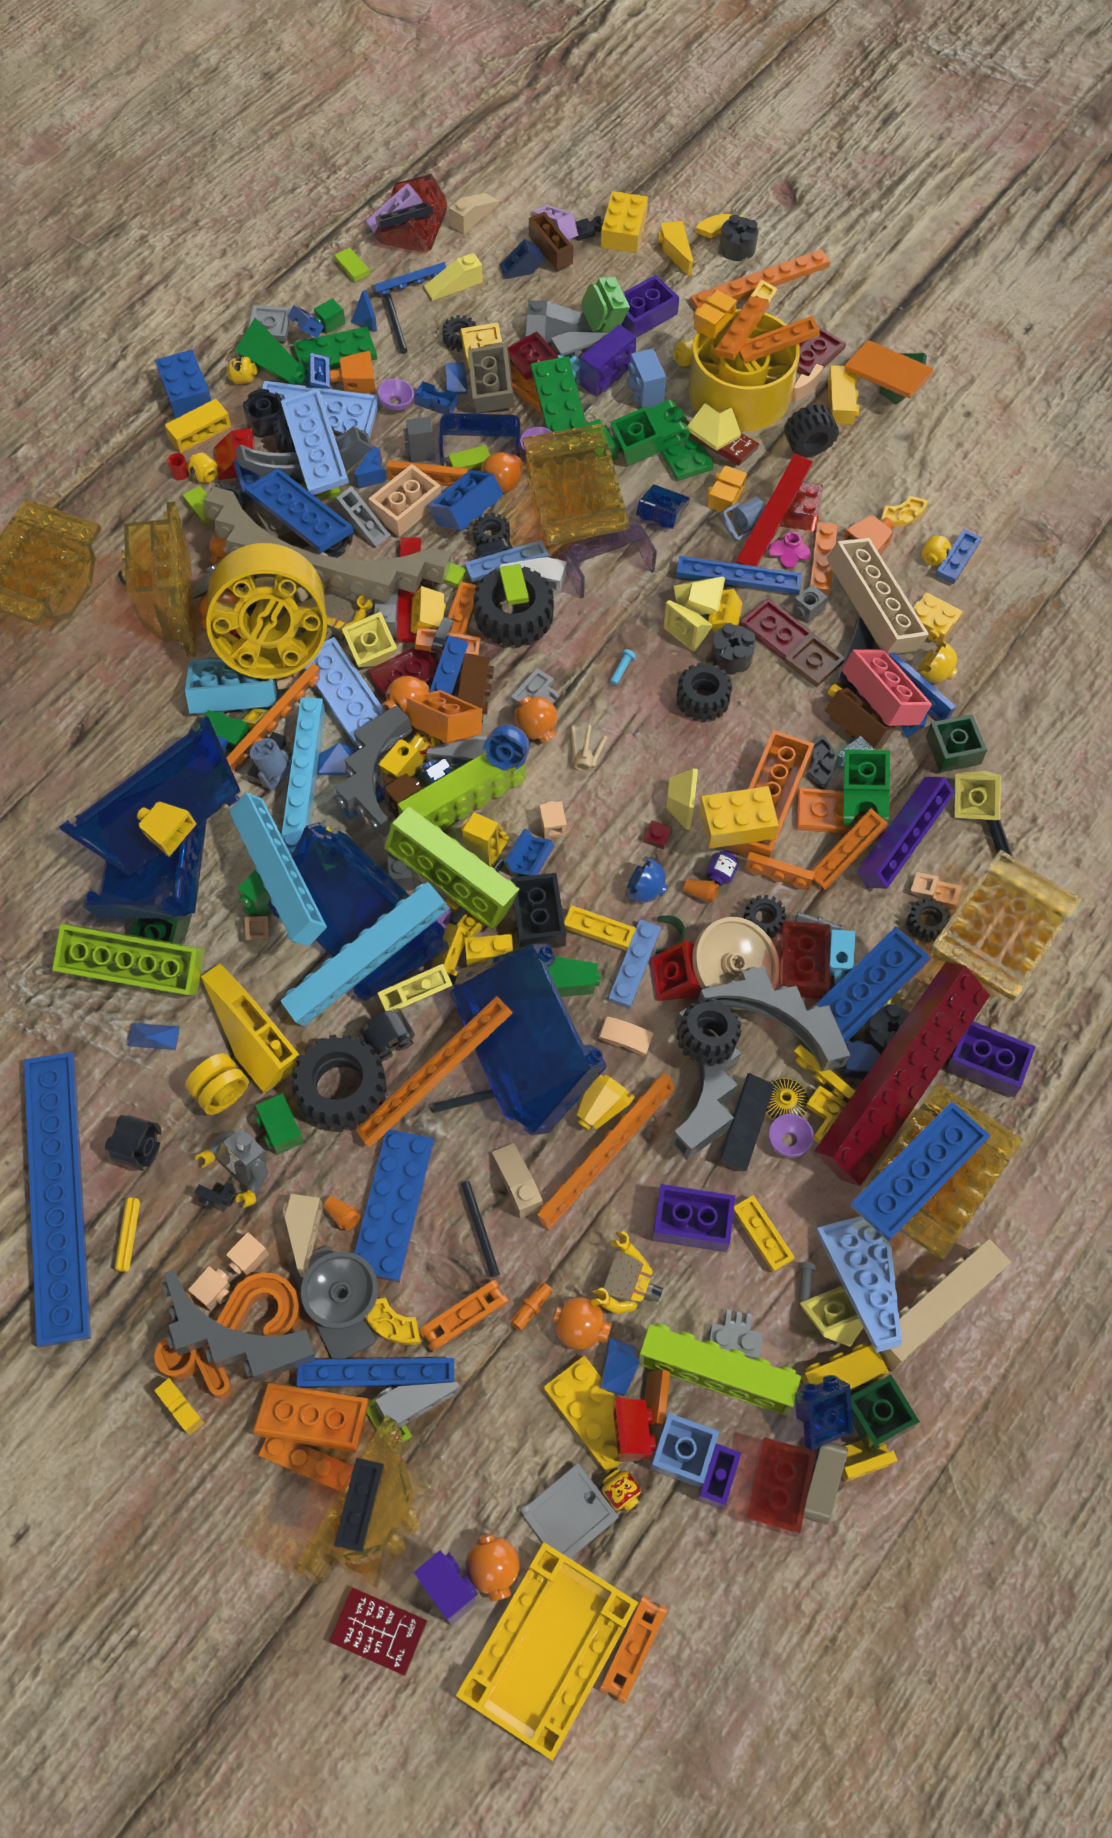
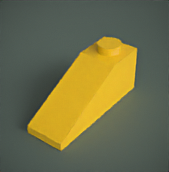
M683 221L661 223L660 231L657 232L658 243H661L663 251L688 276L692 275L693 258Z

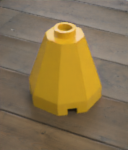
M592 1068L586 1077L575 1113L579 1117L577 1122L588 1130L591 1127L597 1129L630 1105L635 1097L629 1094L626 1088L606 1074L603 1077L599 1074L601 1071L596 1068Z

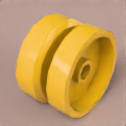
M221 1053L206 1059L198 1065L187 1078L185 1088L194 1099H198L199 1106L206 1114L213 1115L222 1112L234 1104L248 1088L249 1080L240 1069H236L234 1061L228 1054Z

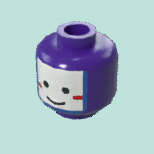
M720 851V853L717 852L712 855L705 872L709 877V881H714L715 884L721 886L722 884L732 882L739 865L732 853Z

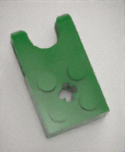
M673 400L664 401L650 408L647 406L610 422L613 436L619 443L620 451L627 466L688 439L690 431L685 423H669L678 415V407Z
M845 750L843 826H853L856 815L861 812H868L870 809L889 823L890 750Z

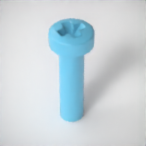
M629 649L622 651L621 656L623 658L610 679L611 684L617 685L629 662L635 660L636 655L633 651Z

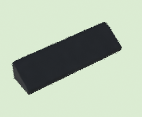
M861 616L842 668L853 650H872L875 639ZM840 671L836 684L840 688H848L856 694L858 689Z
M747 1073L733 1115L734 1118L719 1157V1161L732 1171H747L774 1089V1085L771 1082L751 1073Z

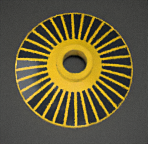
M780 1078L773 1080L771 1083L774 1085V1089L765 1114L773 1121L785 1114H795L804 1117L808 1111L806 1104L809 1101L805 1088L792 1079ZM787 1095L791 1100L784 1101L782 1096Z

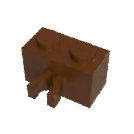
M405 773L396 780L391 775L383 779V782L386 784L384 788L388 811L397 819L399 817L398 803L422 789L420 783L415 778L412 779Z

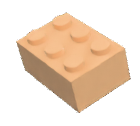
M411 464L368 499L369 508L384 526L400 537L430 512L427 505L441 494V485Z

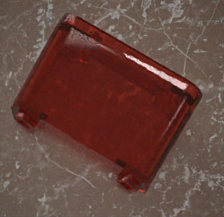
M432 174L395 183L391 197L408 183L423 202L428 201L432 205L434 214L429 215L426 219H411L404 225L400 224L384 230L378 226L375 236L381 244L419 252H426L432 249L448 207L447 199Z

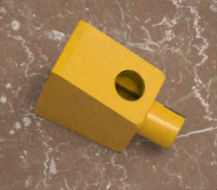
M414 735L409 743L400 739L382 759L379 766L385 778L391 775L396 780L407 773L413 779L423 763L419 751L425 742L420 737Z
M163 802L156 803L151 810L143 807L137 814V818L141 821L139 823L141 831L167 856L174 852L196 825L189 811Z

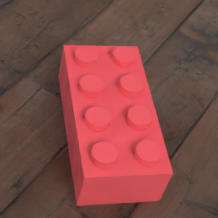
M853 650L841 670L846 675L847 680L858 689L859 694L870 703L871 708L881 716L883 722L888 726L920 725L932 706L930 701L885 650Z

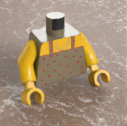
M324 592L327 618L325 641L329 640L330 637H335L338 641L343 640L345 635L342 628L365 619V611L372 608L373 602L368 599L364 605L366 597L362 595L357 599L358 605Z
M615 1232L619 1236L620 1242L614 1239L611 1240L610 1244L613 1247H621V1251L617 1250L604 1288L592 1291L598 1295V1298L591 1300L592 1305L597 1306L601 1304L603 1308L617 1315L640 1309L644 1297L659 1302L663 1287L650 1283L653 1269L650 1268V1264L642 1254L629 1242V1236L626 1232Z

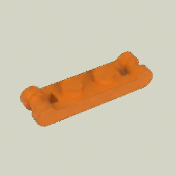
M496 1280L489 1282L420 1328L419 1333L423 1338L426 1337L430 1343L428 1347L432 1353L437 1352L447 1343L510 1302L505 1294L502 1295L500 1292V1286ZM491 1295L494 1301L488 1304L484 1297ZM441 1327L444 1334L437 1337L434 1331Z
M643 1595L599 1690L606 1695L609 1692L618 1697L617 1701L625 1704L668 1610L663 1605L659 1607L650 1602L651 1598ZM645 1612L654 1617L652 1624L642 1619ZM616 1674L626 1678L623 1686L613 1681Z

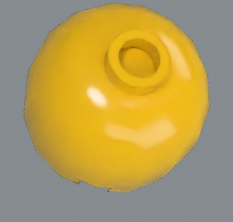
M943 640L935 644L938 646L936 650L932 651L930 649L918 667V670L921 671L918 673L929 683H942L947 678L951 680L958 670L955 668L958 662L957 653Z

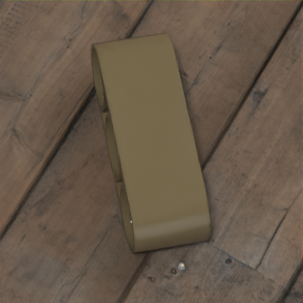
M821 1439L804 1498L801 1516L826 1525L828 1524L847 1457V1447Z

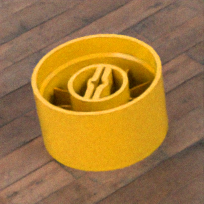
M736 309L735 316L714 339L699 331L696 332L693 341L688 395L697 413L704 403L716 411L732 407L740 432H747L766 428L781 419L787 412L791 404L800 346L798 343L745 364L739 352L734 360L716 356V347L742 310ZM764 313L747 340L787 324L771 314Z
M256 543L241 547L221 560L211 575L207 590V634L217 655L232 669L244 675L261 679H275L292 675L305 668L315 659L326 638L327 618L321 579L315 568L305 557L282 545ZM265 573L275 574V577H260L255 579L253 575ZM284 582H291L292 584L287 587ZM244 583L246 585L243 588H241L237 584ZM302 585L311 593L314 599L296 603L292 595ZM226 588H229L239 597L236 605L218 602L217 599ZM256 601V607L252 615L249 616L246 613V609ZM284 605L288 611L284 617L277 621V616ZM299 627L307 629L300 637L295 636ZM236 629L241 638L237 639L229 631Z

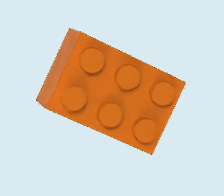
M442 690L424 695L427 704L419 702L415 698H406V715L410 719L411 726H414L416 730L428 733L431 737L442 740L443 743L452 744L456 740L471 739L472 736L481 734L482 709Z

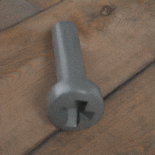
M800 1262L798 1264V1269L802 1270L799 1308H801V1302L810 1299L812 1271H816V1265L810 1262Z

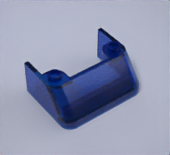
M448 413L441 417L439 432L441 466L445 464L446 435L516 437V455L520 458L521 421L517 416L507 414Z

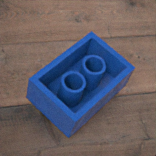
M192 349L155 360L161 383L175 418L181 417L211 401L209 389Z
M469 470L427 506L437 526L464 530L471 521L482 516L483 511L495 505L504 494L494 474Z

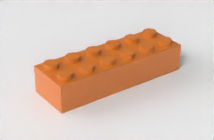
M774 729L772 730L748 789L769 786L779 824L776 839L726 846L727 850L748 857L749 852H754L771 858L811 759L814 743Z

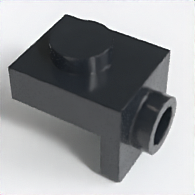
M228 1182L222 1193L219 1194L199 1184L194 1194L199 1200L198 1204L204 1208L211 1210L214 1207L224 1212L227 1206L230 1207L234 1203L236 1189L232 1183Z

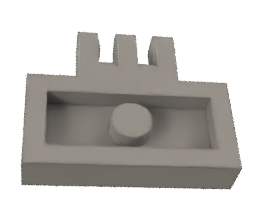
M536 668L511 696V702L520 706L518 702L529 695L531 698L534 696L544 697L553 704L555 702L554 699L557 700L560 695L557 691L550 688L554 684V678Z
M727 1309L724 1326L718 1324L711 1325L709 1341L718 1343L721 1349L730 1351V1349L742 1351L747 1358H760L763 1332L750 1330L752 1314H746L744 1323L741 1322L742 1312L737 1311L735 1321L731 1320L732 1310Z

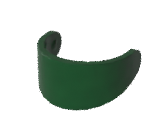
M671 915L658 916V922L671 924L679 931L681 937L673 946L683 942L685 935L683 922ZM669 948L657 949L655 954L657 955Z

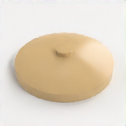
M739 917L722 918L703 929L696 939L692 963L695 977L702 989L709 985H724L731 980L739 981L742 971L749 967H765L771 984L775 989L779 978L778 954L769 936L755 923ZM731 1007L733 1010H745V1009H740V1008Z

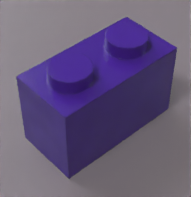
M717 1443L715 1444L704 1484L697 1499L698 1501L722 1510L724 1509L742 1452Z

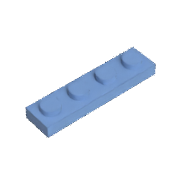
M538 540L465 562V568L471 583L481 581L485 575L489 576L490 571L494 569L499 570L501 564L549 557L543 541Z
M639 920L608 1002L631 1009L661 932V926Z

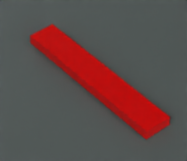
M794 453L738 556L737 564L758 567L813 466V461Z
M401 537L400 557L420 552L422 546L421 537ZM399 589L397 643H415L416 633L411 632L412 597L416 593Z

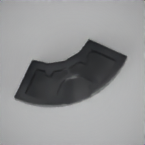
M822 734L812 742L814 743L811 755L812 767L807 772L806 777L819 789L823 790L833 776L835 754L830 742Z

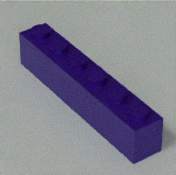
M945 777L923 778L856 871L867 888L887 889L948 804L955 792Z

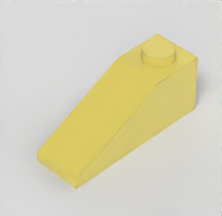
M474 253L457 258L425 284L424 289L431 300L434 301L483 282L482 264Z
M441 964L378 992L377 995L384 1011L391 1010L395 1013L397 1012L396 1008L404 1009L453 985L444 965Z

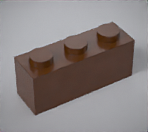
M546 212L530 217L529 237L540 248L554 268L558 271L572 265L573 245Z
M465 655L458 698L481 708L483 723L484 715H488L489 702H486V697L491 696L492 685L489 684V679H493L494 666L490 665V657Z
M848 688L838 690L825 709V712L830 715L829 718L833 722L841 724L846 728L845 731L849 735L857 737L861 741L862 746L868 750L881 749L896 729L895 726L885 724L875 710Z

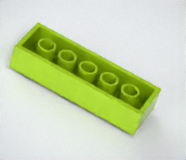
M485 752L398 803L399 816L410 807L414 811L419 812L430 823L438 826L441 831H444L457 820L466 818L472 811L483 808L492 799L503 796L512 787L520 786L526 780V761L519 769L508 768V770H501L487 760V753Z
M410 807L392 823L384 849L492 930L508 914L519 891V888L513 882L505 879L493 867L485 864L474 853L461 846L457 840L449 837L438 826L430 823L419 812L414 811Z
M60 924L52 971L184 995H196L199 988L205 948L73 924Z
M656 1323L655 1326L649 1324L639 1356V1366L653 1371H669L671 1377L783 1416H787L793 1408L801 1376L797 1375L796 1371L792 1368L771 1366V1362L763 1358H755V1360L747 1358L742 1351L721 1349L718 1343L706 1340L705 1343L695 1340V1336L687 1332L677 1334L670 1331L668 1326Z

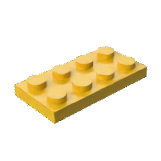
M584 1355L545 1385L543 1389L608 1475L623 1463L618 1462L613 1405L617 1397L612 1392L600 1389L602 1377Z

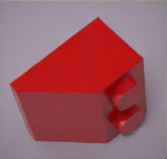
M251 428L231 430L215 446L218 480L237 478L234 460H237L235 449L239 445L255 450Z
M683 941L650 958L658 1001L692 998L700 994L702 988L695 977L692 963L694 943Z
M615 1398L613 1416L618 1462L650 1459L652 1451H656L655 1436L649 1434L648 1424H653L651 1407L646 1408V1400Z

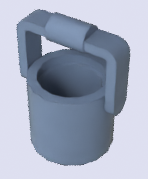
M752 497L742 504L737 502L720 513L723 524L734 541L740 540L752 533L766 507L760 498ZM732 509L736 525L745 532L739 536L727 515V512Z
M270 738L262 739L251 747L250 756L259 770L258 777L264 787L273 790L291 771L292 763L285 751L280 750L276 741Z

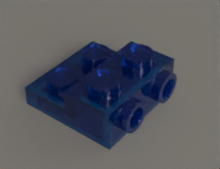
M653 484L639 500L636 515L640 516L642 520L656 522L663 528L673 529L680 521L682 512L689 505L690 497Z
M827 1375L823 1378L822 1383L817 1385L805 1384L802 1386V1391L795 1393L796 1418L803 1422L805 1447L812 1451L853 1433L850 1384L835 1375Z

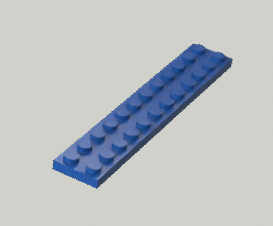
M73 1052L24 1059L36 1341L39 1348L91 1339L76 1069Z

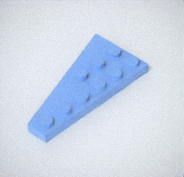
M264 381L262 389H269L271 393H278L282 400L317 389L316 387ZM319 388L333 432L342 435L352 426H355L368 433L370 439L380 403L378 396Z
M862 1216L818 1227L817 1235L876 1353L901 1346L902 1338L890 1241L888 1242Z

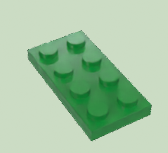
M368 326L293 342L298 363L306 372L310 353L329 357V370L341 368L340 359L342 357L370 351L371 361L377 360V352Z
M569 356L532 363L530 368L546 428L552 431L555 437L566 430H574V432L578 433V427L586 424Z
M681 408L678 409L677 417L669 422L670 424L683 422L687 426L689 425V421ZM690 437L686 441L660 452L676 481L713 470V463L702 444Z

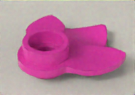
M789 532L782 540L775 541L771 545L769 555L780 557L784 567L792 568L798 563L799 559L809 560L810 549L803 544L802 538L798 533Z

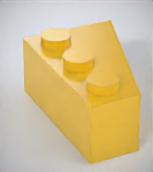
M475 812L470 819L467 818L462 826L464 848L474 853L488 866H492L500 857L510 837L506 836L507 833L503 831L498 822Z

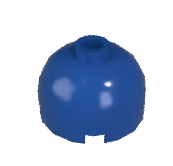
M502 725L489 733L483 745V751L485 750L487 753L486 758L493 766L501 770H508V768H515L514 770L523 766L530 750L529 740L520 728L513 725Z
M645 856L642 859L645 863L642 867L637 865L628 882L627 888H631L630 893L625 892L627 898L639 903H648L655 900L657 896L662 897L667 889L664 869L658 862Z

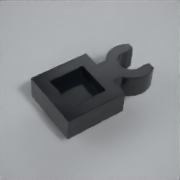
M594 217L592 221H589L588 218L576 221L578 233L576 238L578 241L595 236V231L601 232L603 226L601 217Z

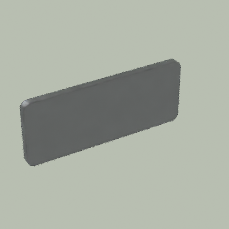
M324 1246L312 1252L309 1268L319 1258L333 1253L331 1247ZM295 1261L290 1264V1270L301 1292L303 1278L300 1276ZM339 1292L338 1297L344 1298L347 1292ZM366 1319L345 1329H330L316 1323L332 1359H348L374 1345L376 1341Z

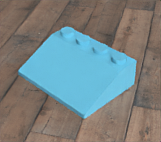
M221 658L189 661L185 687L189 714H205L207 710L227 712L229 710H249L250 708L257 707L266 709L277 703L276 678L261 679L244 675L232 669Z

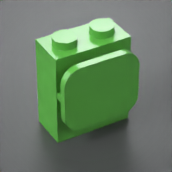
M616 277L598 278L596 284L588 286L581 302L583 313L593 333H609L617 325L622 324L630 309Z

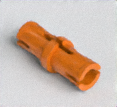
M540 1281L528 1298L523 1299L522 1306L509 1320V1323L516 1330L522 1332L531 1318L539 1314L542 1304L553 1293L551 1287Z

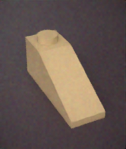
M486 193L460 198L449 208L450 226L465 234L499 205V201Z
M512 1143L492 1151L493 1158L519 1218L521 1219L538 1212L543 1205V1200L516 1145Z
M291 1194L289 1202L284 1204L283 1217L286 1220L297 1269L300 1276L304 1278L309 1269L323 1205L320 1198Z

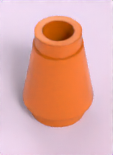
M687 879L684 885V892L707 903L709 901L715 902L719 892V885L709 880Z
M334 1196L329 1197L323 1205L340 1229L349 1231L360 1220V1215L356 1208Z

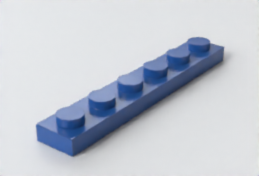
M679 556L676 577L692 580L724 577V584L799 595L802 573Z
M454 1358L315 1359L312 1362L298 1366L297 1387H398L454 1382L455 1360Z

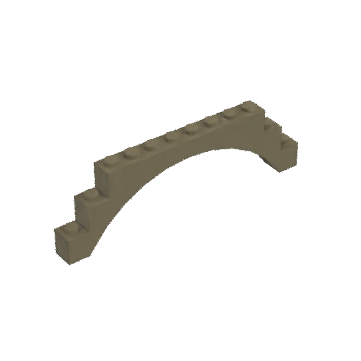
M213 487L204 500L205 518L215 520V537L226 540V556L241 547L256 543L282 545L305 557L317 571L322 584L380 601L388 602L395 588L416 593L422 579L443 584L450 569L452 553L432 547L408 556L382 560L342 559L312 553L272 536L254 523L241 508L232 491Z

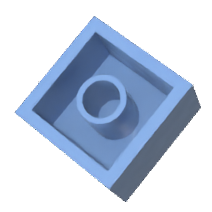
M654 349L632 353L631 362L628 363L630 377H627V383L634 392L635 402L639 403L640 408L646 406L650 408L664 402L666 375Z
M668 1413L650 1470L701 1488L704 1484L719 1431Z

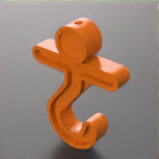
M261 1272L248 1276L236 1285L216 1322L227 1328L239 1331L254 1303L262 1298H271L278 1303V1312L264 1326V1336L287 1335L293 1333L299 1324L301 1306L296 1290L288 1280L274 1273ZM186 1293L188 1297L191 1299V1301L194 1303L190 1295ZM167 1337L160 1341L155 1349L154 1360L155 1365L164 1377L170 1378L172 1381H183L194 1375L199 1367L209 1390L215 1398L225 1399L230 1396L232 1384L225 1368L217 1369L215 1362L209 1363L205 1348L209 1347V1345L178 1355L176 1348L170 1349Z

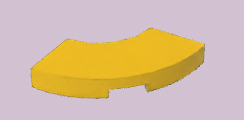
M719 214L708 217L696 226L695 232L712 239L715 235L721 233L723 223L734 214Z
M908 496L907 500L900 505L885 506L880 521L888 517L892 520L893 527L910 524L924 513L929 500Z
M386 1297L377 1299L374 1308L365 1318L370 1327L381 1337L393 1343L401 1345L421 1344L416 1317H404L397 1314L389 1306Z

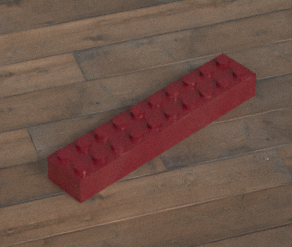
M949 962L943 964L814 1150L840 1180L861 1187L990 997V994L966 965Z

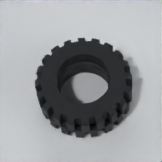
M524 566L521 568L529 597V602L527 603L531 605L524 612L516 614L506 613L496 607L501 602L506 601L500 570L494 569L490 571L489 576L485 575L481 579V583H478L475 588L473 598L475 621L483 636L487 639L491 638L493 643H502L504 647H510V645H515V648L522 647V644L530 645L533 643V640H540L543 637V633L546 634L550 629L554 614L552 587L545 577H541V574L535 570L532 572L529 567Z
M336 1034L329 1035L328 1040L323 1041V1038L316 1040L315 1046L308 1045L304 1049L305 1055H299L296 1063L298 1067L295 1066L292 1070V1089L300 1111L315 1126L319 1123L321 1128L327 1131L330 1130V1127H334L335 1132H343L344 1127H349L350 1130L357 1129L356 1124L364 1123L369 1119L368 1116L379 1108L378 1105L384 1103L387 1083L382 1061L378 1054L373 1055L375 1050L370 1044L365 1046L364 1040L358 1037L352 1040L350 1035L345 1034L342 1035V1038H337ZM336 1067L353 1068L362 1076V1083L354 1094L344 1099L332 1100L318 1093L317 1084L327 1071Z

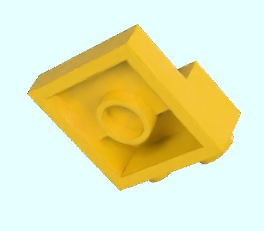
M927 592L920 602L918 601L913 607L929 633L928 638L935 642L946 639L963 613L960 609Z

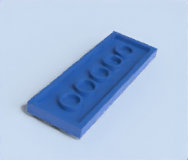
M279 468L245 488L248 496L319 553L324 552L354 532L353 526Z
M895 926L815 1006L823 1007L829 1005L846 1043L931 958Z
M952 1101L862 1191L850 1206L889 1242L991 1135Z
M390 1129L385 1133L354 1253L371 1265L376 1277L379 1279L400 1283L433 1150L434 1138Z

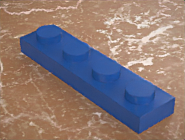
M442 262L371 285L373 293L386 294L391 292V287L396 286L398 290L407 287V282L413 280L415 284L425 281L424 277L428 275L434 278L446 268V264Z
M895 652L890 654L889 656L932 704L928 712L938 721L949 719L957 706Z

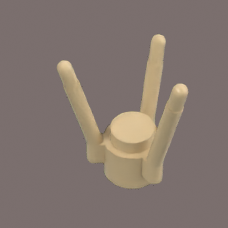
M591 725L587 726L584 746L578 753L575 727H571L572 764L579 771H590L591 768L596 767L597 759L607 740V736H603L593 756L592 751L588 750Z

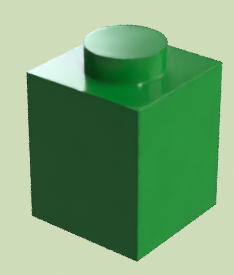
M333 298L314 308V318L324 326L322 330L326 334L346 324L344 309Z

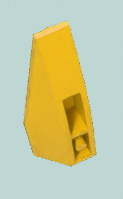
M219 963L202 975L201 978L237 1061L265 1094L292 1074L293 1067H298L296 1060L300 1054L247 991Z

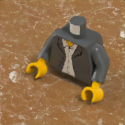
M239 1129L236 1132H223L209 1145V1150L197 1154L195 1160L197 1161L203 1157L205 1164L202 1168L213 1163L215 1155H217V1158L248 1188L246 1192L236 1196L237 1203L245 1200L243 1208L256 1202L254 1193H258L268 1176L265 1151L243 1129Z

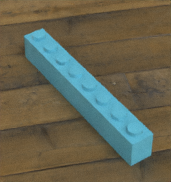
M321 698L300 699L282 829V838L295 864L306 865L308 835L310 834L325 719L323 699Z
M245 792L229 810L233 823L238 828L240 838L248 849V855L252 858L256 866L255 869L264 882L263 886L271 897V903L278 911L279 919L288 932V938L294 943L309 946L327 926L263 799Z
M429 882L419 885L411 896L399 901L395 909L379 917L377 923L371 928L363 930L359 934V938L343 946L338 955L327 959L315 973L307 975L303 983L297 988L290 989L285 994V997L280 1000L294 1021L304 1027L446 913L450 907Z

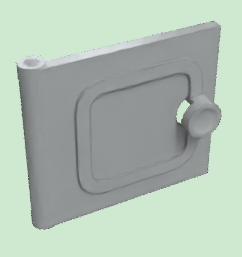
M579 1463L529 1505L523 1506L520 1510L542 1542H545L570 1559L619 1518L618 1514Z

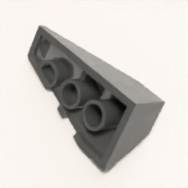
M528 300L526 337L534 332H538L546 343L551 346V338L567 332H593L582 312L548 301Z

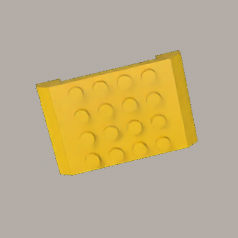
M543 1542L528 1572L473 1668L468 1673L456 1697L553 1761L638 1602Z

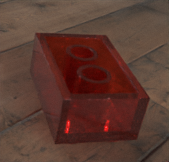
M783 921L780 931L779 988L783 986L788 988L797 986L803 998L822 999L828 993L830 988V924Z
M764 1437L759 1446L743 1522L797 1537L801 1532L816 1451Z

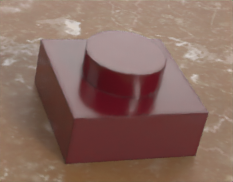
M651 820L643 837V842L664 850L671 835L672 827Z

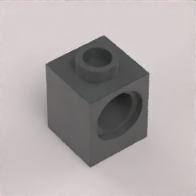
M812 584L795 598L793 611L797 617L809 623L825 610L828 596Z

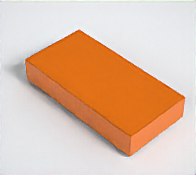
M669 1371L647 1372L644 1400H646V1408L651 1407L653 1424H648L649 1426L665 1424L670 1381Z

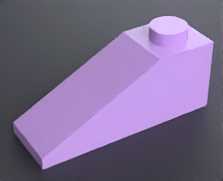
M407 183L366 221L372 231L377 234L384 230L380 229L376 224V216L423 203V201Z
M550 205L532 211L533 216L546 212L569 241H572L573 237L578 236L573 213Z

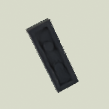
M426 201L376 216L375 220L380 229L390 230L397 224L406 225L411 223V220L417 218L420 220L426 219L429 215L434 214L432 205Z
M356 1458L334 1543L335 1547L363 1553L384 1464Z

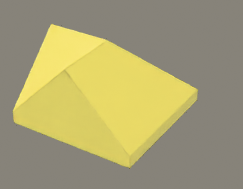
M704 403L687 426L690 433L716 451L741 436L732 407L716 411Z
M717 577L675 585L676 603L699 615L718 613L725 578Z
M670 600L667 601L663 628L691 651L695 652L713 625L698 613Z
M381 612L342 628L358 667L377 666L387 661L398 650Z
M694 768L669 778L666 804L669 812L687 830L691 829L698 769Z
M988 771L956 773L955 818L1000 820L1001 775Z
M843 1285L800 1303L801 1308L826 1338L851 1347L863 1329V1325Z

